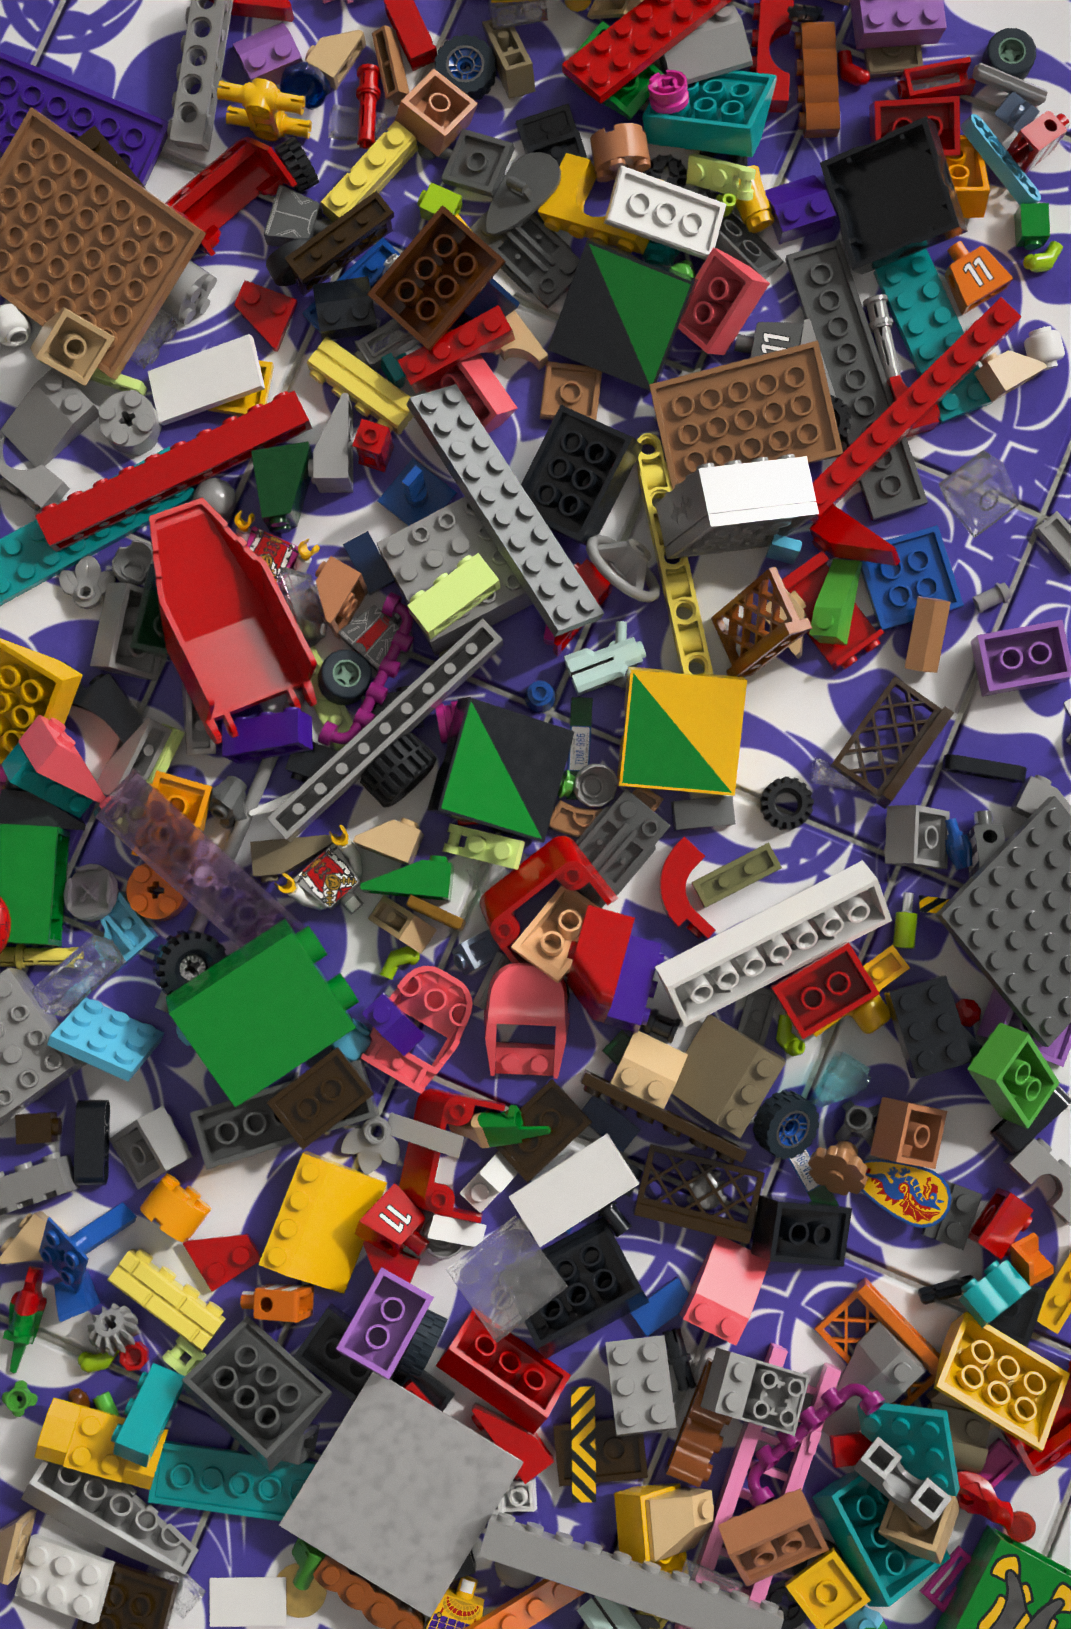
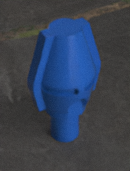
M956 818L945 820L949 834L946 835L947 840H945L946 852L956 870L973 866L972 846L967 835H963V832L959 830Z

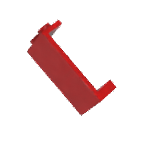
M823 550L782 579L787 591L792 593L795 590L805 602L806 607L803 610L810 624L815 603L829 571L827 566L829 558ZM855 603L847 645L819 643L809 635L810 630L806 634L835 671L840 666L845 670L858 660L856 655L861 651L865 650L866 653H869L879 646L881 642L878 639L884 634V631L882 629L876 631Z

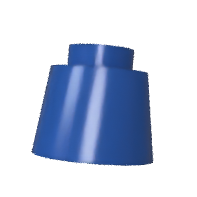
M536 681L527 687L524 700L531 710L546 712L554 706L556 693L549 683Z

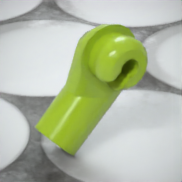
M1051 241L1045 253L1026 255L1023 260L1024 268L1031 272L1050 270L1060 255L1063 246L1056 241Z
M410 946L391 951L380 975L393 980L399 966L407 963L411 965L417 964L420 959V953Z
M779 1015L776 1035L777 1043L791 1056L803 1054L805 1043L792 1033L793 1024L788 1016Z
M117 1350L114 1357L107 1352L102 1355V1353L92 1354L85 1351L79 1355L77 1361L81 1369L88 1373L105 1370L110 1366L120 1350Z

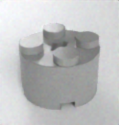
M190 260L160 309L184 325L189 324L197 313L202 315L208 309L210 300L207 298L214 288L217 278Z
M135 390L118 392L110 396L99 408L100 429L112 447L117 451L134 456L142 455L150 451L158 442L157 439L162 429L158 414L151 402ZM132 420L133 425L128 427V422Z

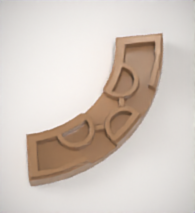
M637 787L632 792L654 812L664 800L648 788ZM560 800L553 810L549 828L562 834L579 838L603 809L578 808Z

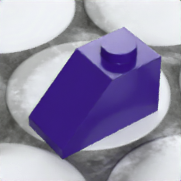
M382 993L361 1013L403 1056L425 1037L424 1033L386 993Z

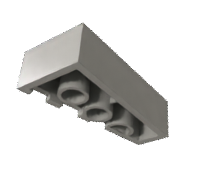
M56 1152L42 1157L43 1163L33 1166L30 1161L15 1166V1173L6 1176L4 1171H1L0 1215L80 1188L74 1182V1167L70 1154L61 1157L60 1153Z

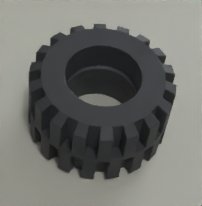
M409 733L395 740L371 762L363 772L360 783L383 808L396 804L409 794L430 773L437 758L413 733Z

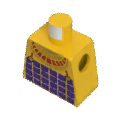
M464 1576L460 1578L457 1589L449 1587L431 1618H428L424 1629H464L482 1618L484 1599L474 1595L478 1580L471 1576Z

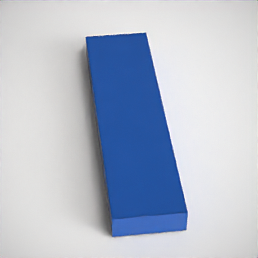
M382 237L337 281L368 276L370 288L372 289L382 277L385 260L395 253L398 256L400 254ZM314 301L302 312V315L320 333Z

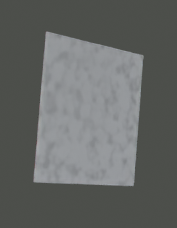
M372 1372L279 1526L431 1618L524 1462L392 1380H386Z

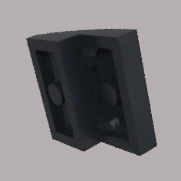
M569 103L515 122L526 155L536 152L549 154L558 162L559 166L566 153L587 158Z

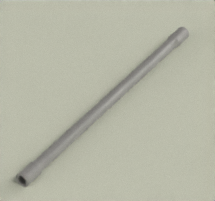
M294 690L302 707L305 700L303 693ZM287 699L284 703L281 712H283L284 708L291 707ZM279 756L262 759L245 798L247 819L235 821L189 930L205 931L253 816L249 814V811L258 807ZM190 960L186 963L187 967L184 969L185 972L188 971V968L191 964ZM161 991L155 1008L169 1013L166 1002L167 995Z

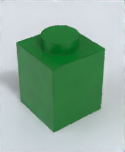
M1049 203L1020 204L1014 214L1016 247H1024L1027 250L1039 249L1045 245L1050 237Z

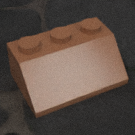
M330 556L327 562L323 561L319 565L315 576L318 577L316 584L326 622L334 636L340 640L338 632L351 622L368 591L360 572Z
M801 1488L787 1492L782 1497L769 1503L760 1504L753 1510L731 1517L726 1522L718 1525L728 1555L746 1587L829 1550Z

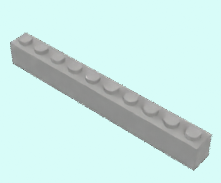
M482 618L271 813L267 819L286 840L292 842L362 777L366 768L382 751L401 736L410 733L503 646V639Z
M499 1512L498 1515L492 1514L489 1519L479 1557L693 1629L782 1628L784 1621L783 1611L779 1610V1606L773 1602L762 1600L761 1603L749 1600L750 1596L743 1592L732 1590L731 1593L719 1590L720 1586L716 1583L703 1580L701 1584L690 1580V1576L686 1573L673 1571L671 1574L660 1570L661 1566L656 1563L643 1561V1564L632 1561V1557L626 1553L614 1551V1554L602 1551L603 1547L599 1544L589 1541L581 1544L573 1541V1537L569 1534L556 1532L554 1535L545 1532L544 1527L537 1523L527 1522V1525L515 1522L516 1518L507 1513Z

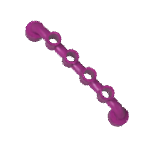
M390 592L383 604L381 613L392 618L397 613L400 615L402 623L392 639L386 656H384L380 663L377 675L370 684L365 699L354 716L350 729L345 733L337 732L339 726L327 721L319 734V743L328 747L332 742L341 745L347 744L376 717L371 711L376 702L382 705L388 694L389 689L384 687L389 676L394 679L397 676L401 663L396 660L401 651L406 653L409 651L414 637L409 635L413 625V617L409 613L408 607L401 603V596Z
M858 1383L848 1384L839 1391L832 1387L820 1397L824 1404L819 1409L815 1410L813 1406H810L800 1414L799 1418L802 1423L797 1427L795 1436L779 1432L777 1434L778 1439L781 1441L773 1449L769 1444L759 1449L755 1454L759 1461L754 1464L748 1475V1488L752 1494L749 1502L753 1508L775 1499L768 1486L763 1488L760 1486L759 1480L765 1471L773 1468L780 1461V1458L788 1451L796 1448L804 1437L819 1428L827 1417L841 1409L850 1397L858 1396L862 1399L859 1406L867 1416L877 1411L886 1402L878 1390L871 1392L867 1387Z

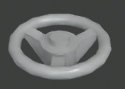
M602 535L588 538L586 551L591 562L613 586L641 602L650 603L659 598L660 586L656 577L647 566L652 556L643 544L635 539L617 542ZM603 558L608 560L609 566L606 564ZM644 582H646L649 591L643 590Z

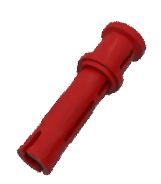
M362 64L357 68L359 86L356 89V97L360 102L357 145L360 148L369 149L375 143L376 103L381 98V91L378 88L381 74L377 65Z

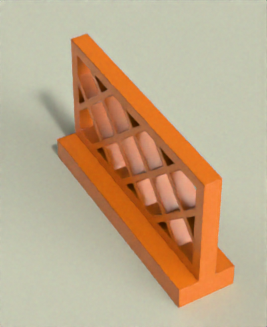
M865 1277L857 1284V1288L815 1326V1330L848 1364L851 1356L848 1354V1343H857L861 1339L848 1337V1322L866 1323V1334L869 1330V1323H876L879 1320L922 1361L923 1367L931 1374L925 1381H915L907 1389V1397L899 1405L910 1406L935 1383L940 1353ZM856 1298L866 1307V1317H848V1306ZM845 1310V1316H838ZM869 1311H870L876 1318L869 1317ZM832 1321L844 1322V1337H832L824 1328ZM837 1342L844 1343V1349ZM911 1387H917V1388L911 1393Z

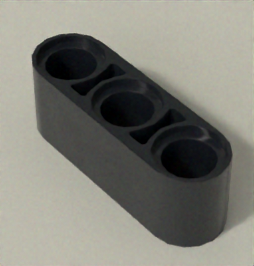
M1058 1085L1028 1129L1002 1119L990 1131V1135L1009 1156H1012L1019 1152L1071 1104V1098Z
M109 1100L77 1101L74 1151L75 1185H106L108 1182L110 1145Z

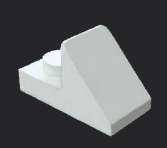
M497 1151L460 1191V1194L481 1213L505 1189L518 1172Z

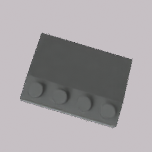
M248 1316L182 1379L186 1394L269 1471L294 1447L332 1395V1392Z

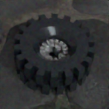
M188 929V932L181 930L176 932L177 935L174 937L168 936L166 938L168 942L165 945L160 944L157 948L160 950L158 956L154 955L153 959L156 962V967H153V974L157 977L155 979L157 985L168 996L229 956L225 954V947L217 939L202 931L198 932ZM189 960L193 963H198L195 966L196 972L194 974L184 971Z

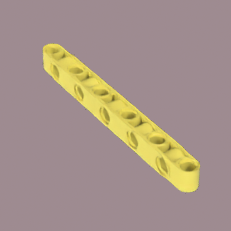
M645 433L637 441L642 446L645 444L652 445L656 451L650 455L644 454L642 451L640 452L636 460L637 473L681 674L694 675L688 669V666L693 662L700 663L703 666V673L713 674L688 557L679 558L680 561L676 564H669L664 559L666 547H664L657 509L653 506L652 502L657 498L662 499L665 497V493L673 489L661 442L656 435ZM681 607H685L691 611L692 616L687 620H683L677 616L676 611Z

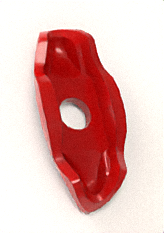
M971 1471L957 1472L960 1490L956 1498L959 1507L967 1513L982 1515L989 1521L997 1523L1010 1531L1014 1518L1011 1504L998 1499L993 1486L981 1475Z

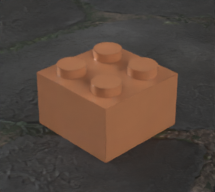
M433 69L401 100L395 120L411 132L417 141L436 156H439L460 135L462 129H466L470 125L478 103Z
M882 1097L870 1155L898 1163L936 1169L947 1111Z

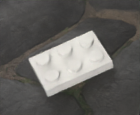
M38 1534L32 1535L15 1596L95 1624L100 1619L115 1562Z

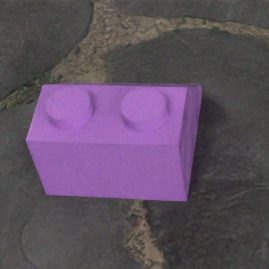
M283 22L232 44L249 82H252L255 78H261L278 85L306 73L301 54L290 31Z

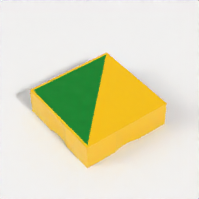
M628 667L624 702L625 727L620 742L617 771L618 785L735 796L747 680L738 676L705 673L690 675L679 674L669 670Z

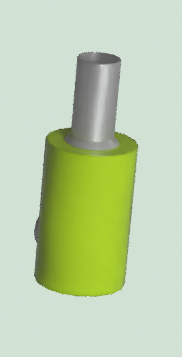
M904 892L902 911L896 912L893 938L894 947L915 948L918 914L912 913L914 893Z

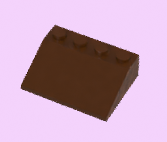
M442 205L367 295L430 351L506 261Z

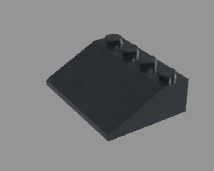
M560 405L521 485L551 530L586 546L588 538L600 534L643 446L630 435Z
M603 1217L501 1272L537 1349L545 1359L649 1303L629 1262Z

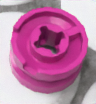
M666 70V74L660 75L658 72L649 79V102L655 112L672 114L679 112L687 106L689 102L688 83L686 76L682 72Z
M451 701L450 705L441 703L436 707L442 744L447 743L457 701Z

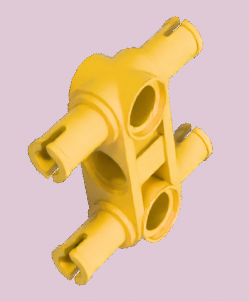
M255 78L252 82L245 83V85L219 81L218 85L221 88H217V99L242 103V106L245 107V109L229 105L227 108L229 113L226 112V124L249 127L255 136L267 141H276L278 137H284L285 134L306 139L310 138V133L308 132H311L312 129L311 120L291 118L285 114L286 111L303 115L304 109L302 108H305V96L282 93L273 82L261 78Z

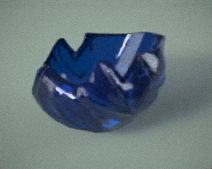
M300 62L286 67L279 82L282 93L305 96V108L308 110H314L322 106L330 93V81L318 67L307 62Z

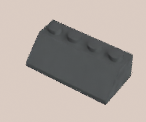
M701 187L690 190L714 200L718 195L713 190ZM733 210L730 215L723 217L715 248L750 266L765 279L783 264L784 261L756 233L748 231L746 224L743 223L742 219Z

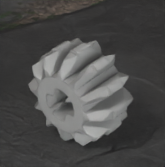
M113 1303L109 1310L102 1306V1313L100 1315L92 1314L94 1323L87 1325L90 1333L88 1337L90 1343L95 1346L99 1353L103 1355L107 1352L114 1357L117 1350L125 1353V1346L128 1344L135 1345L133 1337L140 1334L137 1327L138 1319L125 1305L119 1307Z

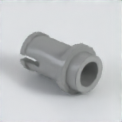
M997 582L994 584L995 587L972 597L979 613L1001 602L1006 604L1008 599L1012 598L1005 582L1001 584Z

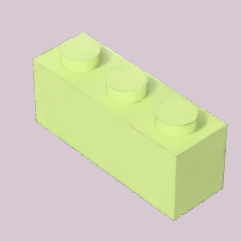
M479 553L473 557L469 555L463 558L457 564V569L449 575L447 573L440 575L433 582L434 586L426 592L421 590L413 595L407 607L411 616L431 640L468 611L479 605L484 599H487L495 591L501 588L500 580Z

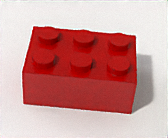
M849 942L843 943L770 987L802 1039L880 994Z

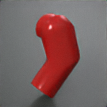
M843 50L837 54L842 80L854 86L866 85L869 82V71L853 64L850 50Z

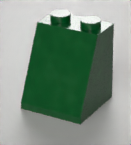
M308 441L251 451L261 516L268 530L274 531L276 534L290 532L291 528L298 526L311 480L308 473V460L313 459V452Z

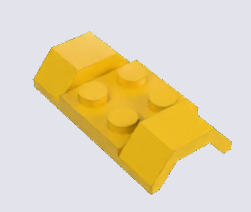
M54 1397L43 1424L34 1458L150 1490L169 1430L164 1429L146 1468L113 1454L115 1443L111 1441L117 1425L124 1424L125 1417Z

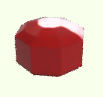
M961 998L955 1003L963 1026L971 1027L980 1020L981 1008L975 1000Z
M134 1341L135 1345L128 1344L125 1346V1353L119 1351V1363L127 1371H139L149 1361V1349L141 1341Z

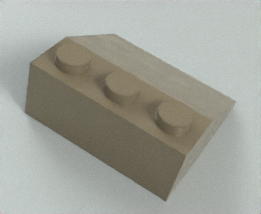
M710 1014L704 1020L685 1052L688 1056L672 1094L718 1126L741 1138L786 1062L782 1056Z

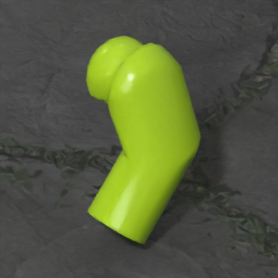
M722 193L715 198V200L726 204L723 217L730 215L736 204V197L731 193Z

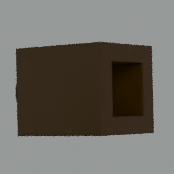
M57 1112L15 1115L16 1145L58 1141V1135L62 1133L61 1118H57Z

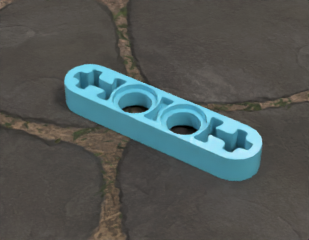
M972 114L961 124L962 132L1019 205L1038 203L1041 200L1039 191L994 133L978 115Z

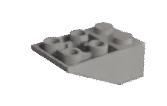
M716 1347L700 1407L795 1436L810 1376Z

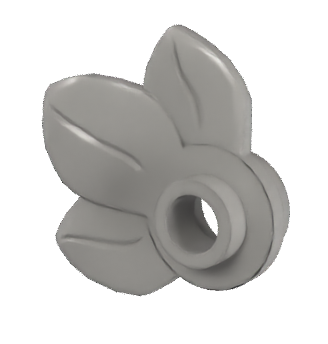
M87 556L78 562L75 571H61L59 582L63 592L73 596L77 606L84 609H93L100 603L102 595L106 594L108 583H116V576L113 574V571L101 572L98 561L92 556ZM86 592H91L88 596H83Z
M373 1117L368 1119L362 1128L353 1129L346 1135L342 1143L341 1152L344 1154H358L357 1158L360 1168L367 1175L375 1171L383 1160L396 1164L400 1155V1146L396 1139L391 1136L389 1122L382 1117ZM373 1126L381 1127V1136L375 1137L372 1134Z

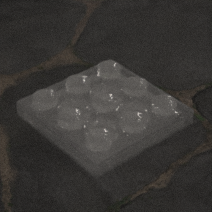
M516 1215L446 1269L496 1342L503 1339L568 1287Z

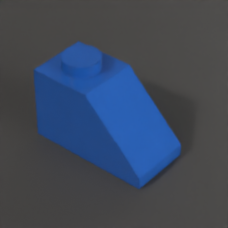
M88 1270L84 1273L78 1293L63 1281L54 1285L57 1314L60 1322L89 1311L101 1303Z

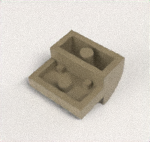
M931 1402V1409L947 1410L957 1470L980 1474L988 1454L986 1445L991 1422L970 1410Z

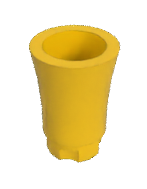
M753 165L747 166L756 169L755 180H752L751 189L754 190L753 199L745 201L736 198L735 206L748 231L758 233L771 226L775 220L762 184L759 167Z

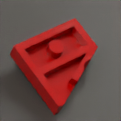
M244 280L234 306L255 331L270 344V347L278 352L298 302L297 299Z
M249 1234L197 1240L191 1239L182 1243L212 1292L258 1263L262 1257Z

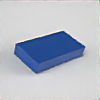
M675 1277L648 1297L649 1303L630 1313L645 1335L649 1336L681 1312L689 1293L678 1277Z

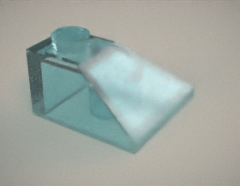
M836 1051L809 1101L817 1107H824L855 1096L859 1090L864 1092L871 1079V1076L868 1075L870 1068L845 1052Z

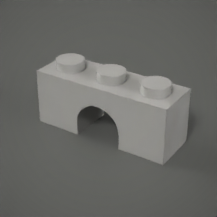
M1033 1138L1019 1152L1008 1156L1003 1162L1024 1183L1030 1185L1041 1175L1049 1174L1055 1182L1056 1189L1046 1205L1066 1225L1071 1226V1167L1062 1159L1057 1161L1050 1154L1052 1149L1044 1140Z
M877 1437L853 1469L927 1530L937 1520L952 1498L929 1478L920 1480L907 1472L900 1463L902 1456L881 1438Z

